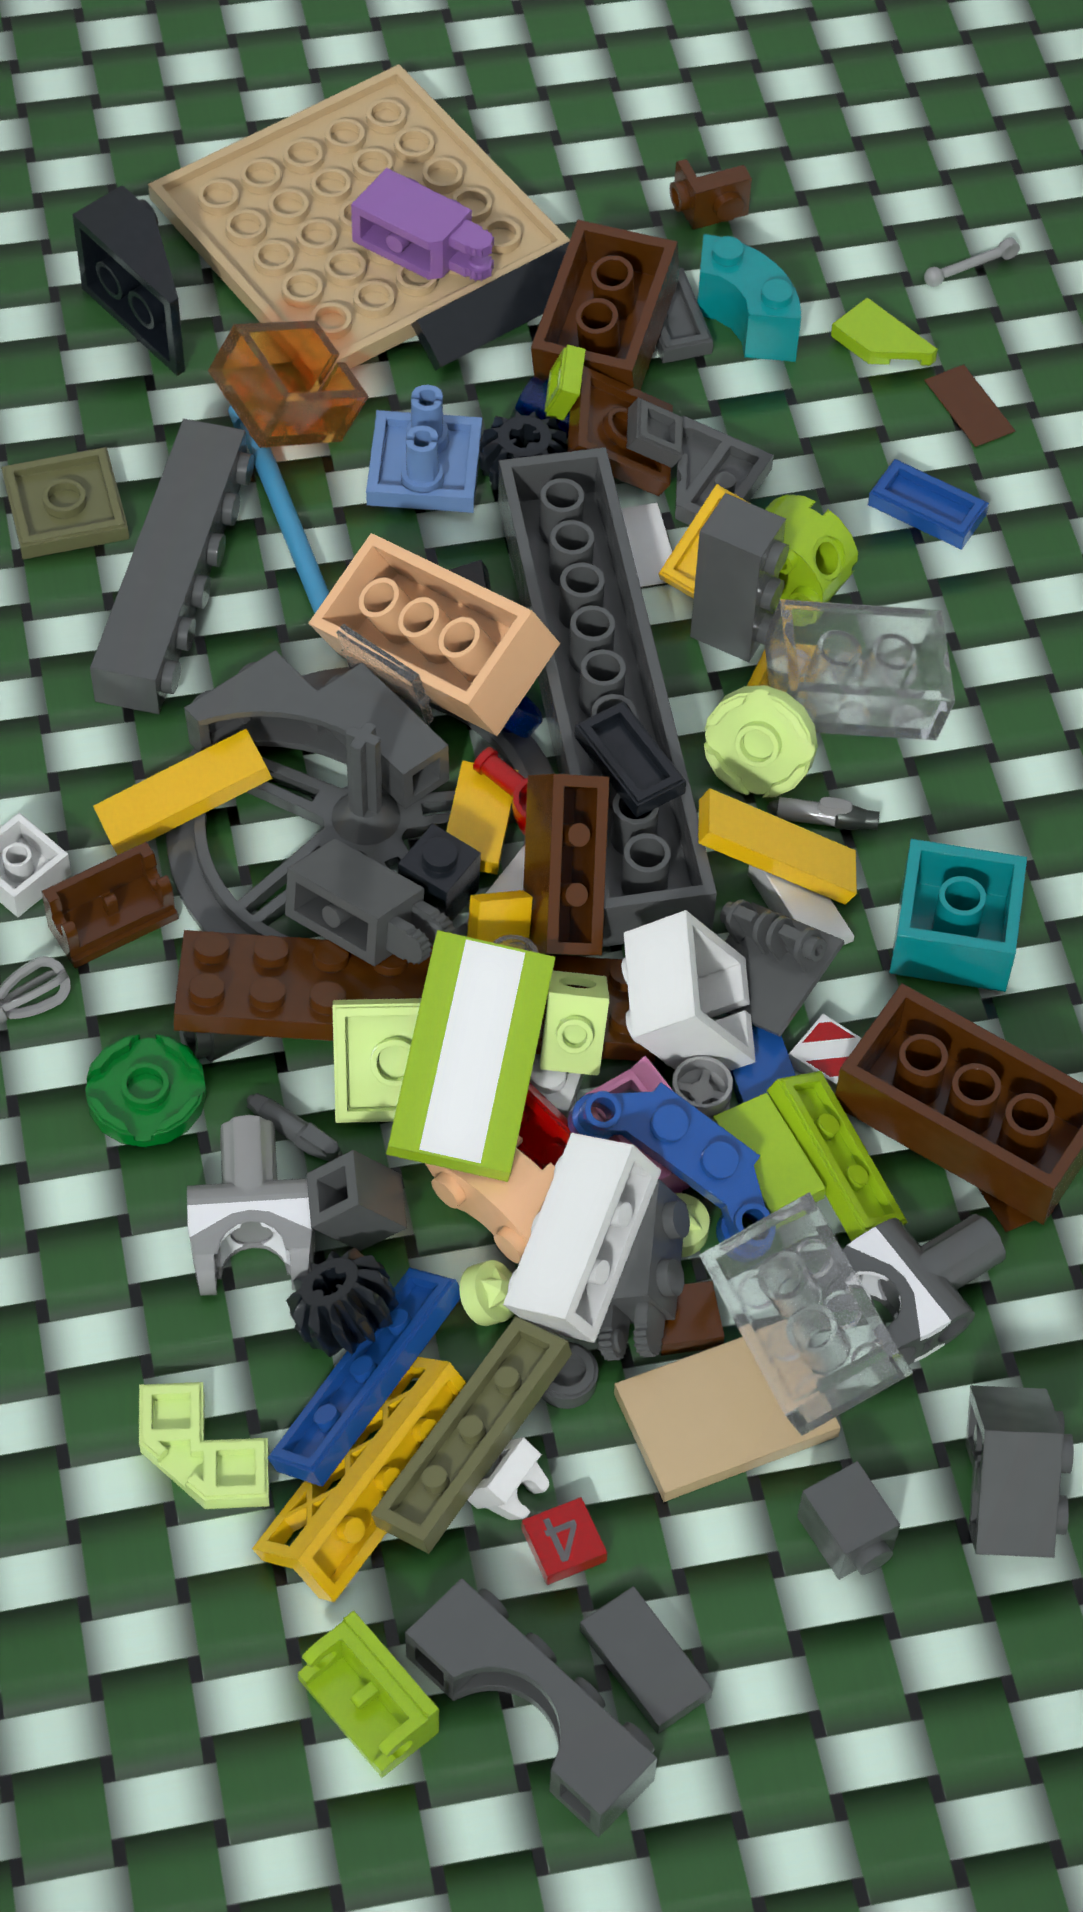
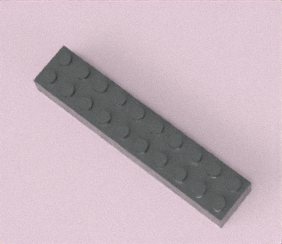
M606 447L499 460L498 504L521 605L532 610L560 642V645L537 677L559 774L604 776L575 739V724L624 701L687 781L685 794L637 818L609 783L602 947L624 944V932L687 910L712 931L717 892L706 848L698 843L699 819Z

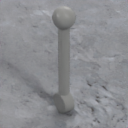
M1007 238L999 244L998 248L942 269L930 267L924 274L925 283L931 287H937L942 284L944 278L1000 257L1009 260L1018 254L1020 246L1014 238Z

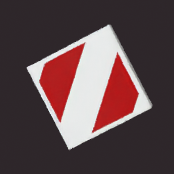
M822 1014L789 1053V1058L793 1068L802 1074L821 1071L835 1094L840 1068L862 1038L825 1014Z

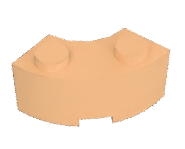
M519 1135L508 1182L426 1164L434 1177L431 1184L438 1197L449 1207L464 1211L483 1224L494 1235V1241L499 1250L512 1262L520 1263L531 1235L533 1220L540 1212L554 1178L555 1166L550 1162L542 1170L517 1149L523 1142V1138Z

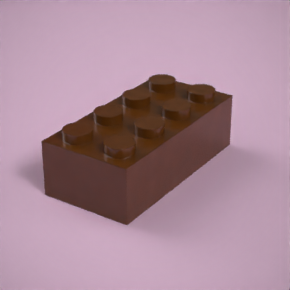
M903 983L898 987L840 1068L835 1096L847 1114L1044 1225L1083 1166V1083Z

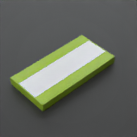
M437 930L386 1155L508 1182L554 967V956Z

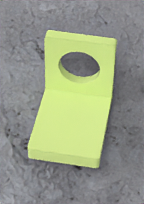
M552 971L547 995L539 1067L541 1070L599 1075L609 1006L607 977ZM567 985H579L587 988H575Z

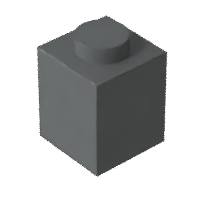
M352 1150L306 1174L312 1229L362 1251L407 1228L402 1175Z
M858 1461L802 1491L797 1517L838 1580L856 1570L861 1575L869 1574L880 1568L892 1557V1550L894 1549L900 1523Z

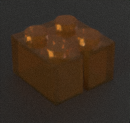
M316 320L234 324L208 369L224 397L233 407L259 448L341 442L369 397L345 362L336 363L320 392H318L340 354Z

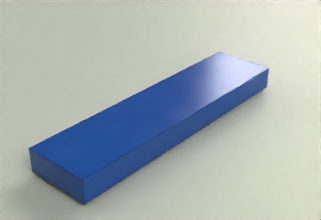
M409 1267L394 1287L395 1296L399 1304L390 1312L393 1324L380 1328L375 1332L376 1342L365 1340L358 1345L353 1355L348 1351L344 1354L267 1457L277 1472L321 1487L324 1486L460 1300V1286L456 1279Z

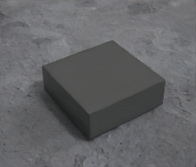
M637 398L628 408L627 449L672 468L682 458L683 417Z

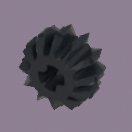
M514 408L510 419L495 416L491 428L483 431V436L480 439V468L483 475L489 477L493 490H498L499 460L568 452L566 432L559 430L555 417L541 420L537 409L529 416H522Z
M356 1248L348 1250L342 1257L332 1250L325 1262L319 1265L310 1263L311 1271L307 1276L298 1277L293 1280L295 1292L286 1300L290 1308V1315L296 1324L294 1327L305 1343L308 1342L312 1349L323 1350L329 1357L336 1355L343 1348L353 1355L358 1345L365 1340L376 1342L375 1332L380 1328L393 1324L390 1312L399 1304L395 1296V1289L389 1281L390 1276L383 1265L377 1262L373 1255L364 1256Z

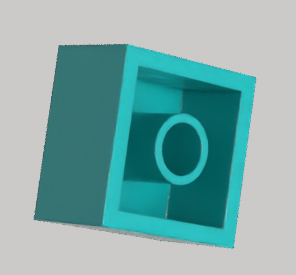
M911 839L902 881L889 973L1006 992L1016 955L1027 857Z

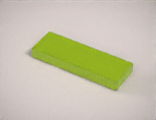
M816 1071L777 1079L767 1089V1092L826 1187L825 1195L850 1240L853 1241L888 1219L897 1218L905 1226L908 1223L823 1073Z

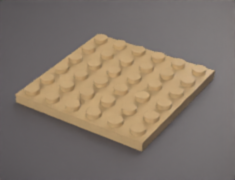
M400 64L148 184L150 200L316 386L416 336L411 325L416 320L570 241ZM386 168L407 178L414 179L419 184L449 199L458 201L463 206L472 210V222L482 226L483 230L488 229V232H492V236H494L492 254H488L494 260L492 277L482 281H475L474 279L470 280L468 276L464 277L450 270L443 278L428 280L352 241L351 204Z

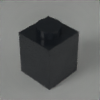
M432 824L398 863V874L424 888L423 901L439 909L440 913L444 912L447 917L449 916L450 921L453 922L469 903L470 895H475L479 891L481 852Z

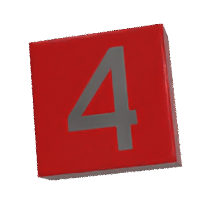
M582 1497L522 1520L521 1530L547 1585L607 1562L606 1548Z

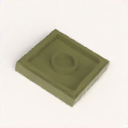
M107 447L1 467L22 559L129 539L128 525Z

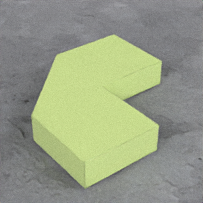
M203 1382L139 1385L140 1452L204 1509L270 1506L269 1460L267 1458L269 1456L268 1438L205 1440V1391Z

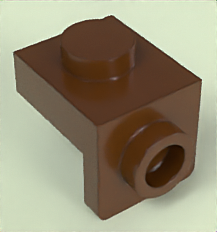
M684 159L676 161L675 181L671 182L669 186L670 198L675 210L683 212L691 228L695 230L748 215L752 178L744 165L697 177L688 160Z

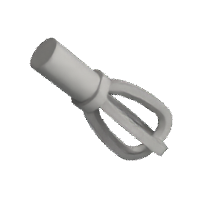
M41 956L27 962L6 978L0 985V1024L8 1019L34 1016L61 1004L67 998L71 986L69 976L63 965L54 958ZM38 968H52V970L33 978L8 993L21 979ZM50 980L49 982H47V983H45V984H43V985L37 987L38 985L44 983L45 981ZM60 985L59 991L54 996L30 1006L16 1008Z

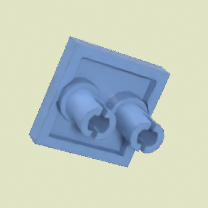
M421 385L413 390L411 395V412L377 410L366 489L367 505L474 513L480 458V439L482 437V417L443 415L442 391L432 385Z

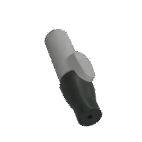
M779 797V800H773L767 805V810L770 814L786 821L833 826L837 829L846 830L878 829L880 811L866 810L852 805L850 801L841 798L823 797L820 802Z

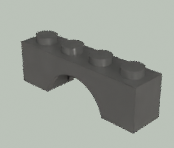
M461 1578L405 1632L406 1657L453 1701L477 1692L501 1691L517 1695L538 1708L549 1721L558 1744V1752L551 1768L549 1792L599 1838L654 1781L657 1757L653 1754L655 1748L652 1742L634 1724L626 1722L622 1726L604 1709L606 1704L600 1693L588 1681L581 1677H577L573 1681L555 1664L557 1658L554 1652L539 1636L532 1632L524 1636L507 1620L509 1614L506 1608L495 1595L484 1588L477 1592Z

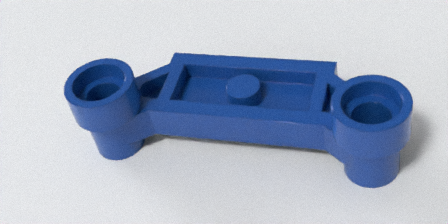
M662 1082L653 1092L610 1093L599 1091L582 1096L573 1105L568 1115V1126L571 1133L607 1140L613 1135H622L719 1207L722 1215L717 1222L716 1235L720 1245L726 1251L734 1255L744 1256L753 1253L764 1245L772 1227V1217L765 1207L754 1164L760 1155ZM591 1107L601 1109L606 1115V1122L595 1119L591 1113ZM742 1217L752 1221L755 1227L754 1234L744 1229Z

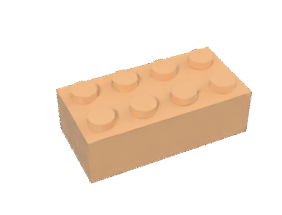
M373 533L368 536L308 623L340 656L356 664L363 663L373 673L495 736H498L560 645V642L532 610Z

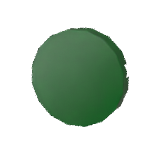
M140 1034L123 1037L105 1047L89 1067L85 1089L89 1114L101 1132L121 1144L139 1147L166 1144L188 1132L201 1116L207 1096L202 1064L188 1046L170 1036L155 1034L156 1039L149 1037L140 1039Z

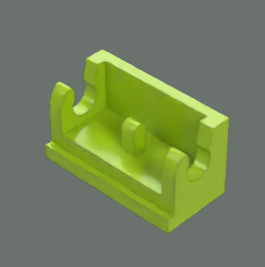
M354 1610L303 1654L302 1658L307 1665L298 1672V1680L381 1778L439 1733V1708Z

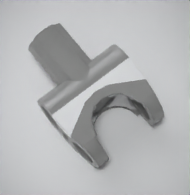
M256 1115L234 1117L230 1121L223 1123L220 1129L222 1183L187 1185L188 1232L200 1296L217 1295V1279H222L223 1268L228 1260L238 1252L250 1248L267 1249L278 1255L285 1264L287 1275H291L292 1290H295L293 1280L308 1275L311 1271L310 1263H313L315 1251L314 1229L311 1228L307 1178L277 1180L275 1126L272 1121Z

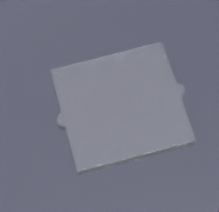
M343 624L336 633L342 646L340 652L346 657L350 670L363 663L417 716L429 725L434 719L429 705L431 699L425 693L420 675Z

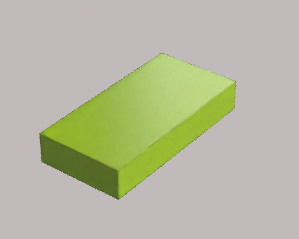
M764 1093L713 1116L714 1122L760 1155L754 1164L763 1201L771 1214L772 1222L825 1198L826 1187L768 1093Z

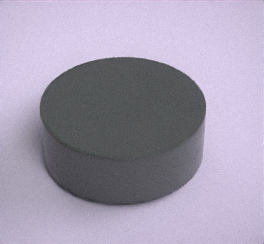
M568 1342L572 1352L571 1357L541 1397L545 1402L557 1408L570 1409L585 1404L593 1396L597 1387L598 1365L595 1357L587 1348L573 1342Z

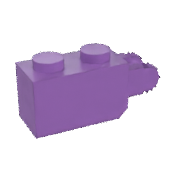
M386 168L351 204L352 241L428 280L443 278L450 270L464 277L468 276L470 280L474 279L475 281H482L492 277L494 260L488 254H492L494 236H492V232H488V229L483 230L482 226L472 222V210L463 206L458 201L449 199L419 184L414 179L407 178Z

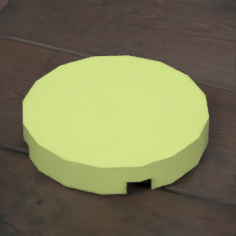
M766 685L744 686L727 694L709 715L705 726L706 742L704 743L706 759L716 776L731 789L745 795L751 792L754 794H764L763 797H777L794 789L812 767L818 747L815 725L804 706L787 692Z

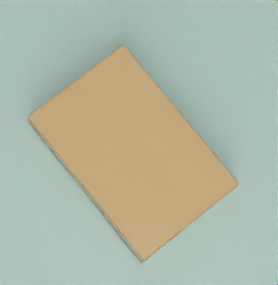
M788 1320L614 1384V1395L663 1502L839 1437L841 1427Z

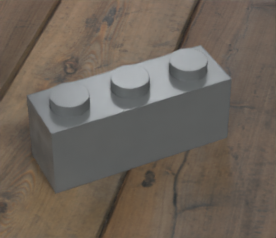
M727 493L724 494L699 533L691 638L747 662L751 660L760 644L767 646L774 633L777 632L780 623V615L775 614V607L781 598L785 586V581L779 579V573L784 566L789 552V545L783 543L786 518Z

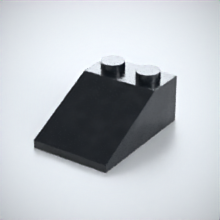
M121 185L72 214L82 289L178 376L185 372L179 300L158 228V218L147 201L137 199Z

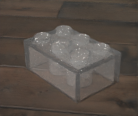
M779 600L764 639L769 687L787 692L803 705L815 725L816 733L922 740L938 739L955 703L942 610Z
M810 1192L699 1255L780 1408L801 1436L913 1374L830 1223Z

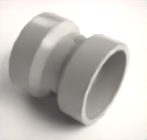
M695 1056L686 1059L678 1065L673 1074L672 1090L713 1120V1116L729 1109L733 1078L729 1069L721 1061L709 1056Z

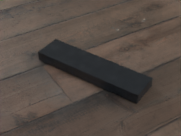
M569 242L411 323L435 371L543 315Z

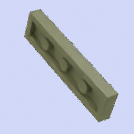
M515 1316L372 1511L371 1515L376 1527L429 1554L571 1357L572 1352L568 1341Z

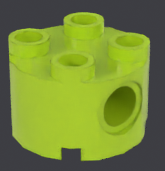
M790 494L774 499L765 509L786 518L783 543L789 545L787 559L779 573V579L785 581V586L781 598L775 607V614L780 615V618L784 620L804 622L815 618L854 572L852 568L858 562V550L852 534L839 517L829 509L821 515L811 509L816 501L805 496Z

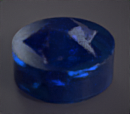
M525 695L502 730L529 738L542 723V714L534 702Z

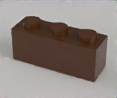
M569 774L528 775L523 890L533 897L528 951L544 954L602 956L609 777Z

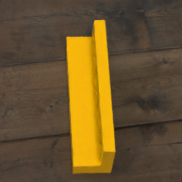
M417 1357L324 1486L321 1487L304 1481L253 1546V1551L262 1561L294 1569L318 1598L331 1602L337 1600L387 1533L376 1527L371 1515L372 1511L466 1385V1381L448 1361ZM413 1378H419L410 1390L401 1394ZM380 1429L372 1439L364 1442L372 1432ZM342 1478L336 1487L326 1492L334 1481ZM303 1528L290 1546L285 1545L295 1531Z

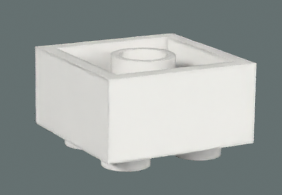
M18 813L0 827V903L16 917H20L43 898V890L66 880L72 875L68 853L21 813Z

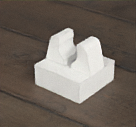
M524 1437L510 1440L490 1470L475 1488L468 1501L476 1509L487 1508L511 1521L527 1518L530 1511L519 1501L517 1488L520 1484H523L533 1494L542 1493L548 1489L549 1480L537 1463L542 1454Z

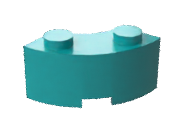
M703 234L697 300L703 317L715 319L732 329L742 343L744 358L796 362L801 324V306L796 289L789 277L774 261L758 250L743 244L739 239L731 236L720 237Z

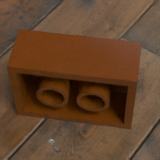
M577 220L531 346L535 383L548 386L549 372L563 348H566L567 345H572L585 349L583 366L637 390H641L679 281L678 242Z

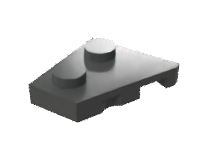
M683 415L682 458L677 462L675 519L690 525L716 484L749 502L772 470L774 455Z

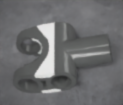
M973 1214L920 1246L899 1219L893 1218L880 1223L857 1237L831 1258L813 1279L810 1290L822 1304L831 1303L839 1298L844 1301L852 1297H868L880 1302L889 1310L894 1320L888 1326L889 1331L877 1339L865 1354V1360L875 1373L887 1374L927 1357L958 1337L972 1323L975 1312L957 1290L1002 1263L1006 1259V1251L1000 1235L984 1216Z

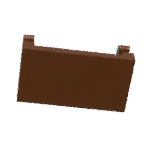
M147 841L42 891L48 927L74 968H78L179 919L178 912L175 909L170 880L167 875L160 878L156 867L155 854Z

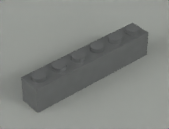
M183 418L90 666L95 702L160 714L167 693L174 694L176 692L181 673L180 655L182 650L190 651L196 632V620L194 618L197 608L204 609L207 605L211 589V578L209 576L212 566L219 567L222 563L226 545L224 535L226 526L235 525L240 508V495L238 494L241 485L248 486L253 475L254 454L247 453L245 430Z

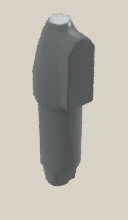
M259 1093L248 1096L247 1108L256 1116L272 1121L277 1132L294 1142L295 1146L307 1154L329 1162L343 1155L337 1141L329 1137L314 1124L307 1123L271 1098Z

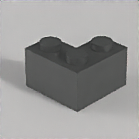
M970 1385L966 1448L973 1467L968 1530L975 1553L981 1555L1054 1558L1056 1535H1066L1069 1518L1067 1496L1060 1495L1061 1473H1071L1074 1456L1072 1434H1064L1063 1412L1055 1411L1047 1389Z

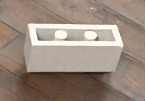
M571 1133L564 1153L555 1165L554 1178L542 1208L533 1220L531 1235L518 1268L510 1278L508 1293L503 1305L519 1318L550 1333L595 1343L661 1170L632 1144Z

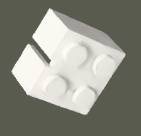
M687 910L624 932L625 957L622 960V973L628 985L630 1008L626 1012V1025L632 1039L636 1043L645 1047L664 1061L666 1065L671 1066L675 1070L683 1061L695 1056H709L717 1059L729 1071L756 1062L751 1014L744 1010L715 1021L711 1019L712 1017L750 1005L746 959Z

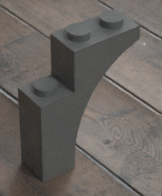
M275 650L259 661L247 664L237 675L213 690L201 693L191 704L184 707L189 743L198 752L247 729L256 747H285L304 750L329 757L346 765L347 729L351 725L361 729L365 721L371 722L376 725V736L381 738L382 788L404 809H407L450 780L448 744L363 663L358 664L344 674L332 677L323 688L317 691Z

